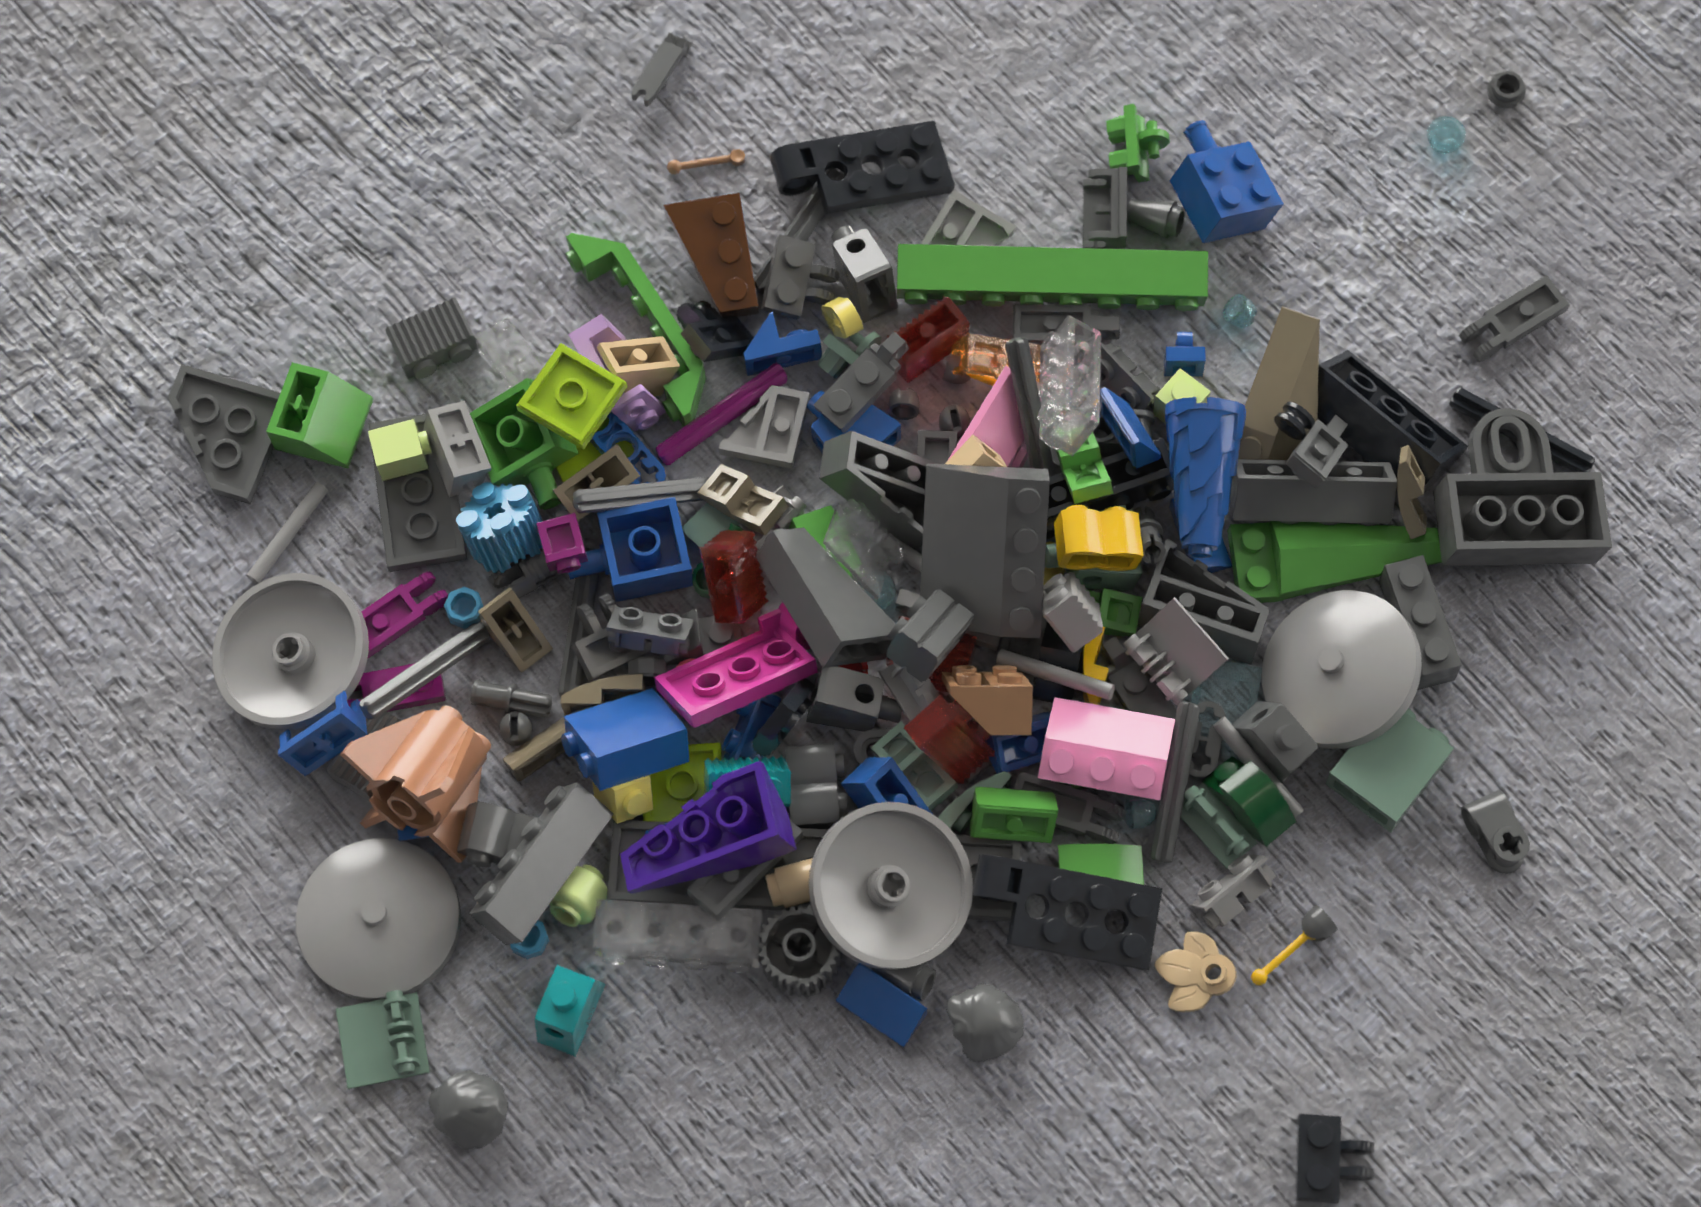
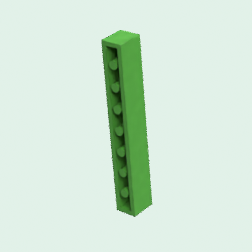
M898 244L897 299H904L905 303L913 305L926 304L928 299L943 300L944 304L952 306L964 305L966 300L982 301V305L993 307L1002 306L1005 304V301H1017L1020 304L1043 305V302H1059V305L1098 303V308L1117 309L1121 307V304H1136V308L1140 310H1155L1159 308V305H1175V309L1179 311H1194L1198 309V306H1204L1208 297V251Z

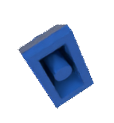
M868 757L841 782V785L859 809L875 803L898 802L917 806L932 814L892 757Z

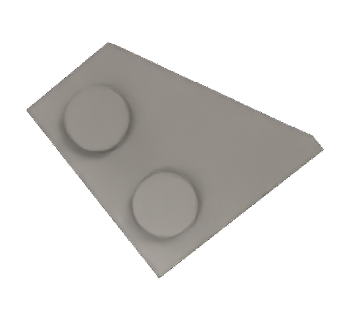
M953 190L921 244L996 246L1011 237L1016 231L1017 226Z
M771 385L760 398L759 404L755 408L750 409L740 420L741 425L728 439L724 438L721 441L719 454L793 469L808 410L807 403L810 400V393Z

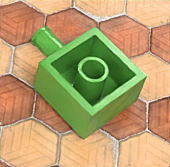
M526 378L472 411L470 415L491 465V471L488 474L492 484L497 486L505 484L507 486L511 483L513 486L519 484L526 486L531 483L539 508L547 510L561 504L553 492L557 488L552 474L553 469L579 453L575 444L518 411L516 405L534 381Z

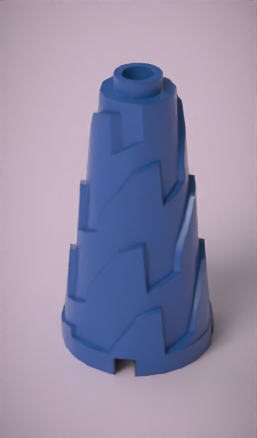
M1197 397L1172 400L1165 405L1170 474L1172 479H1174L1175 515L1178 518L1182 549L1188 550V556L1209 558L1212 557V551L1217 550L1219 544L1221 545L1224 519L1229 511L1232 479L1237 474L1240 441L1246 421L1245 405L1223 398L1207 397V403H1196Z

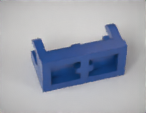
M345 691L335 697L336 709L292 739L289 729L279 735L280 749H278V756L304 776H307L341 753L348 743L367 735L366 717L359 708L360 701L356 699L349 706Z

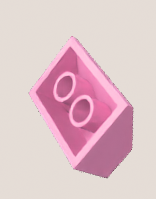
M1005 366L949 459L973 434L997 452L1007 467L1022 468L1028 454L1009 367ZM1040 397L1045 425L1047 427L1049 419L1045 418L1046 402Z
M1054 697L1038 778L1160 801L1175 719Z

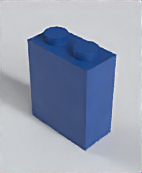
M653 688L564 716L566 733L561 735L563 748L568 757L573 756L578 762L582 775L585 778L589 777L600 791L690 762L687 728Z

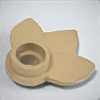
M1187 932L1184 937V949L1168 951L1155 961L1154 966L1161 977L1168 983L1175 985L1168 1002V1007L1171 1010L1177 1012L1200 1010L1205 1007L1212 995H1222L1228 992L1235 984L1237 973L1234 964L1228 957L1219 954L1217 945L1210 936L1201 932ZM1212 968H1221V975L1218 979H1208V973Z

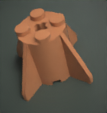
M445 705L439 711L434 709L426 710L348 743L340 755L370 782L367 786V792L371 790L373 793L369 800L372 808L360 824L366 829L386 820L402 831L408 825L418 829L414 835L420 837L429 836L456 862H463L466 856L457 852L467 806L478 800L482 765L487 760V753L491 748L490 741L484 735L476 733L469 725L463 722L462 715L455 708Z

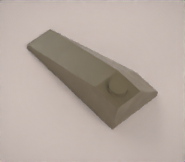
M1284 306L1281 307L1245 403L1246 421L1240 441L1238 459L1288 460L1301 440L1289 437L1274 422V417L1278 413H1284L1283 406L1286 402L1291 401L1302 406L1312 415L1315 422L1317 421L1320 319Z

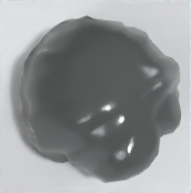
M978 984L974 989L966 990L958 995H952L948 1000L946 1011L954 1026L953 1036L961 1042L963 1046L962 1052L971 1061L985 1062L996 1059L1013 1049L1023 1036L1024 1021L1017 1002L1003 991L997 990L993 984Z
M472 1070L457 1072L439 1087L435 1088L428 1100L429 1107L435 1115L433 1120L435 1127L462 1149L470 1150L476 1148L479 1150L491 1143L502 1133L506 1121L508 1100L502 1085L486 1074L475 1073Z

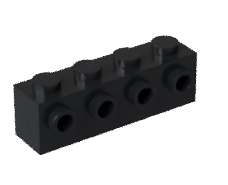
M1160 438L1153 441L1161 453V458L1139 468L1132 465L1124 451L1102 459L1112 484L1113 494L1074 504L1063 472L1049 477L1046 539L1055 536L1054 522L1060 511L1065 510L1069 506L1084 505L1088 509L1102 511L1109 507L1126 505V509L1130 510L1135 503L1149 499V501L1153 502L1167 497L1174 490V479H1172L1170 474L1169 451L1164 439Z

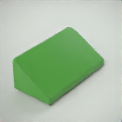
M976 787L973 795L970 836L1051 843L1058 815L1056 796L1052 792Z

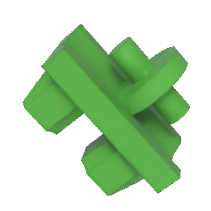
M1134 103L1124 105V115L1106 121L1110 142L1112 144L1126 142V149L1109 153L1110 169L1127 167V176L1134 175L1139 183L1150 181L1148 157L1150 159L1160 157L1159 150L1165 148L1170 143L1169 133L1166 130L1158 129L1157 121L1155 120L1147 121L1145 125V119L1137 115Z

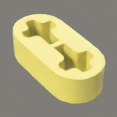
M838 297L821 306L823 316L835 336L846 339L863 330L861 318L848 298Z

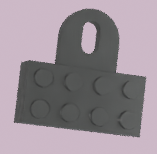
M1502 408L1486 414L1474 427L1469 437L1468 452L1471 474H1446L1433 490L1442 566L1596 564L1612 548L1601 472L1554 473L1550 444L1545 430L1535 418L1517 409ZM1500 429L1510 430L1515 435L1519 456L1518 463L1507 462L1502 457L1498 434Z

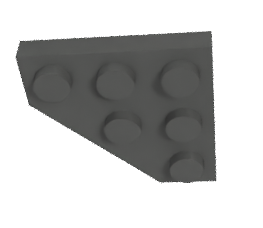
M182 364L169 393L168 400L214 494L251 504L274 448L266 430L280 392Z

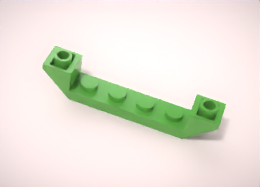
M576 233L567 235L566 240L569 251L565 253V256L574 272L582 271L588 282L611 270L619 286L622 288L627 285L633 296L630 297V300L640 317L647 315L653 324L649 327L653 337L663 336L680 367L676 372L679 377L663 385L666 400L662 402V405L672 422L679 420L683 427L696 417L704 388L706 375L703 361L691 351L690 345L681 335L682 329L625 243Z

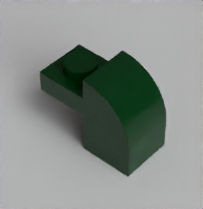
M1231 756L1202 780L1218 800L1232 809L1236 819L1248 833L1265 847L1297 822L1279 789L1251 761L1244 764Z

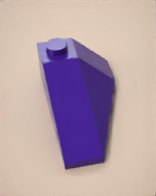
M757 761L722 775L712 783L714 787L696 801L691 799L681 807L683 811L665 825H657L621 853L620 857L628 892L634 894L754 866L797 850L788 812L764 763Z

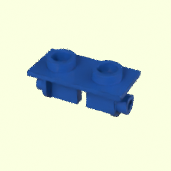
M769 694L751 702L746 707L736 710V713L740 715L735 729L732 728L728 732L722 745V750L725 751L724 757L728 761L732 757L737 760L740 756L744 760L748 756L752 760L756 756L760 759L763 758V756L760 757L759 754L756 755V752L753 751L752 741L758 729L762 728L781 702L780 697Z

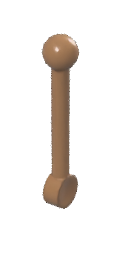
M735 149L730 155L686 162L671 160L667 164V170L669 173L676 175L684 169L729 162L735 166H740L745 161V153L740 149Z

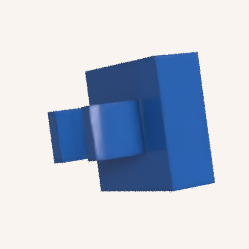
M1177 332L1175 347L1166 346L1164 377H1172L1179 369H1182L1191 377H1203L1206 362L1205 347H1193V332Z

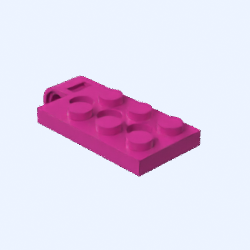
M783 602L778 609L757 617L759 631L654 677L657 691L693 728L708 724L718 717L746 707L751 702L771 693L779 692L793 683L818 673L816 659L806 651L811 647Z

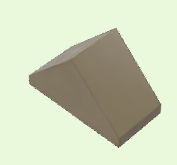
M616 444L555 488L553 492L568 513H575L577 521H579L589 513H578L573 507V493L576 490L629 485L640 475L618 444Z
M510 587L478 611L481 621L491 638L521 673L553 649Z

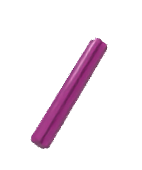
M778 363L772 364L656 446L655 450L658 458L666 466L671 465L760 402V398L771 385L781 387L787 383L788 378L784 369Z

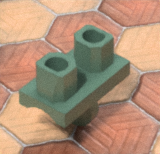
M857 332L850 337V341L857 346L856 351H854L842 340L829 333L823 341L828 348L817 365L837 379L848 364L852 365L867 348L869 349L874 343L880 345L882 337L877 332H872L866 337Z

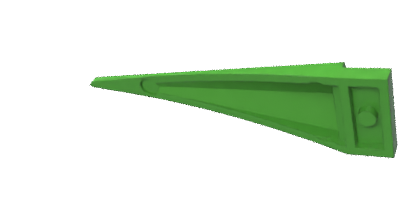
M1270 521L1267 523L1230 524L1227 529L1234 584L1260 603L1278 602L1381 576L1385 565L1421 555L1424 556L1427 566L1442 563L1437 528L1426 527V534L1414 539H1410L1405 526L1389 525L1364 526L1350 523L1324 525L1319 522L1284 524L1280 521Z

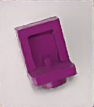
M575 513L536 523L549 571L557 570L559 574L569 573L580 569V563L588 562Z

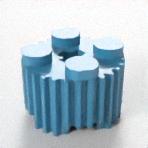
M485 482L473 489L471 501L466 502V507L460 509L461 513L458 514L456 522L474 560H477L479 564L483 563L487 572L492 570L493 573H496L500 570L501 573H504L505 570L511 568V562L517 563L518 559H525L526 554L533 557L541 553L540 549H543L536 523L543 520L525 485L513 486L510 483L507 486L501 484L500 487H497L490 482Z

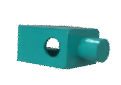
M557 965L535 1015L534 1023L537 1042L576 1057L606 984ZM552 1029L557 1030L561 1034L552 1032Z

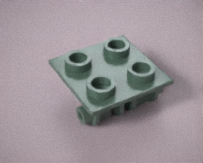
M393 990L386 993L385 999L336 1008L348 1090L430 1073L417 992L403 995L402 990Z

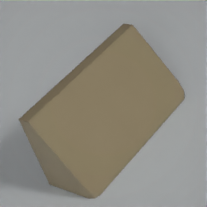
M564 717L503 758V762L517 782H521L565 752L561 740V735L566 733Z

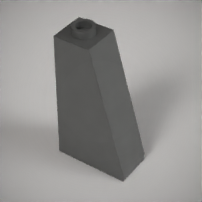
M804 527L773 530L766 537L765 543L756 555V559L822 667L884 660L887 657L886 651L893 641L888 637V634L896 623Z

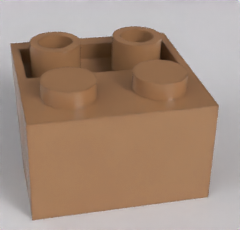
M958 665L952 667V672H942V681L950 695L990 735H1032L1033 686L1023 672H1017V667L999 665L993 666L992 672H976L975 666Z

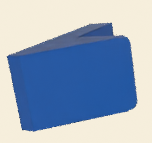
M771 312L743 354L747 376L759 374L774 363H778L782 368L821 359L822 350L818 330L808 331L799 329L790 332L786 337L779 338L774 315Z

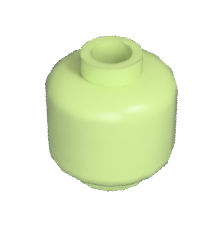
M591 865L576 866L550 902L551 914L559 922L570 927L591 923L607 899L608 889L603 881L602 873Z

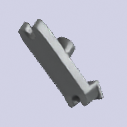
M671 32L668 33L635 83L631 92L632 100L636 101L640 95H645L644 105L649 106L655 100L660 90L666 87L667 79L681 57L687 56L692 43L685 38L673 35Z

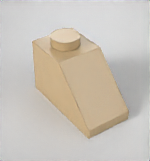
M663 336L602 342L597 346V350L609 371L627 382L628 387L624 391L625 393L641 384L653 396H661L664 392L663 385L672 380L680 367Z

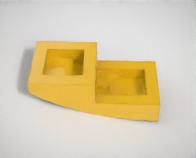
M1103 627L1102 633L1084 646L1082 674L1107 682L1109 668L1096 664L1104 638L1105 627ZM1083 692L1084 703L1100 705L1101 697Z

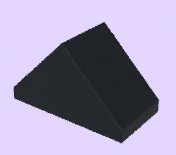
M1047 623L1041 644L1039 661L1078 673L1083 647L1072 653L1052 626ZM1035 677L1032 699L1053 703L1054 697L1073 700L1075 689Z

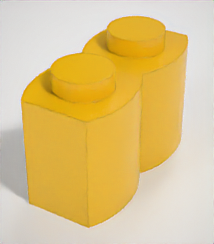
M1072 505L1065 510H1061L1054 522L1059 567L1075 570L1099 568L1109 571H1126L1136 569L1144 557L1139 513L1128 511L1120 506L1109 507L1099 512L1088 509L1084 505Z

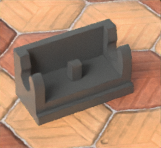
M1119 167V169H1091L1088 171L1089 179H1084L1083 248L1125 249L1127 238V167Z

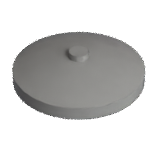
M289 573L266 579L240 596L227 611L220 623L212 650V667L217 687L226 702L236 712L259 726L276 730H290L312 725L336 709L335 697L345 691L348 699L357 687L365 670L369 652L366 622L353 599L339 586L323 577L307 573Z
M1340 590L1319 595L1293 610L1272 635L1262 664L1261 676L1266 702H1276L1284 705L1317 743L1318 747L1345 749L1365 744L1381 736L1394 726L1412 703L1421 677L1422 660L1419 642L1411 625L1394 606L1376 595L1355 590Z
M898 802L875 803L849 813L828 830L820 841L812 859L809 873V895L818 925L839 951L852 960L869 967L898 970L923 964L935 958L946 950L962 931L972 904V872L968 857L960 841L952 830L935 815L910 804Z
M375 838L355 842L341 848L326 858L306 882L296 911L297 939L308 965L333 990L350 998L363 1001L385 999L386 993L393 990H402L403 995L410 994L427 985L448 963L456 948L461 929L459 897L453 882L443 866L433 856L418 846L388 838Z

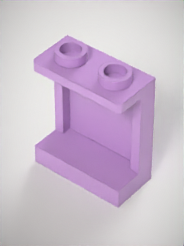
M602 314L568 334L579 354L608 371L609 369L597 350L598 344L627 340ZM640 384L628 392H624L611 412L635 432L638 429L643 430L653 426L659 420V416L664 414L666 410L662 403Z

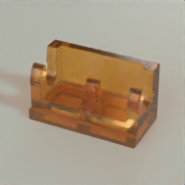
M968 333L952 345V355L961 356L958 367L955 366L953 369V374L964 376L968 373L998 378L1005 366L1009 367L1005 347L1006 342L1009 340ZM1029 343L1038 384L1040 382L1041 345Z

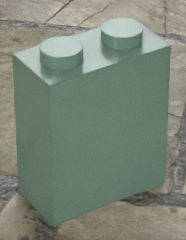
M1408 708L1400 720L1381 736L1365 744L1349 747L1330 771L1325 784L1392 833L1448 761L1454 747L1449 744V739L1442 732L1435 728L1428 729L1416 720L1415 714Z

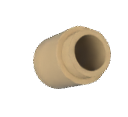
M813 858L775 868V873L766 875L774 907L784 905L785 908L810 902L809 873Z

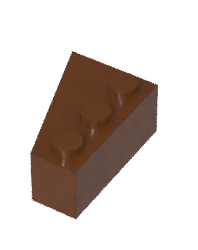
M740 193L664 204V212L669 223L680 240L714 308L722 318L759 314Z

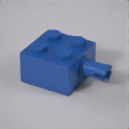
M1199 120L1190 124L1183 133L1195 153L1186 156L1169 181L1202 243L1264 230L1284 203L1251 142L1218 147L1207 127L1206 121Z
M675 497L598 512L597 517L602 544H599V549L586 551L588 562L580 563V569L569 572L570 580L605 572V575L610 576L615 602L693 586L692 568Z

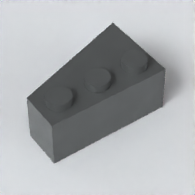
M854 431L825 441L819 479L893 537L913 549L922 547L926 463H939Z
M1167 538L1164 545L1166 550L1165 557L1157 563L1142 603L1137 626L1142 628L1175 597L1227 657L1252 665L1270 609L1230 581L1225 583L1207 571V565L1198 559L1196 562L1178 551L1176 549L1177 545Z

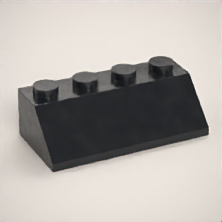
M1349 350L1319 364L1317 420L1319 419L1324 425H1327L1337 415L1348 424L1340 438L1348 444L1347 447H1351L1362 456L1363 462H1389L1397 479L1401 448L1409 445L1425 477V493L1432 488L1468 448V445Z

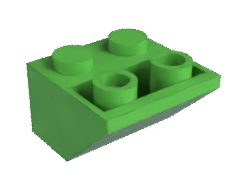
M292 362L266 433L275 450L348 469L373 398L329 371Z

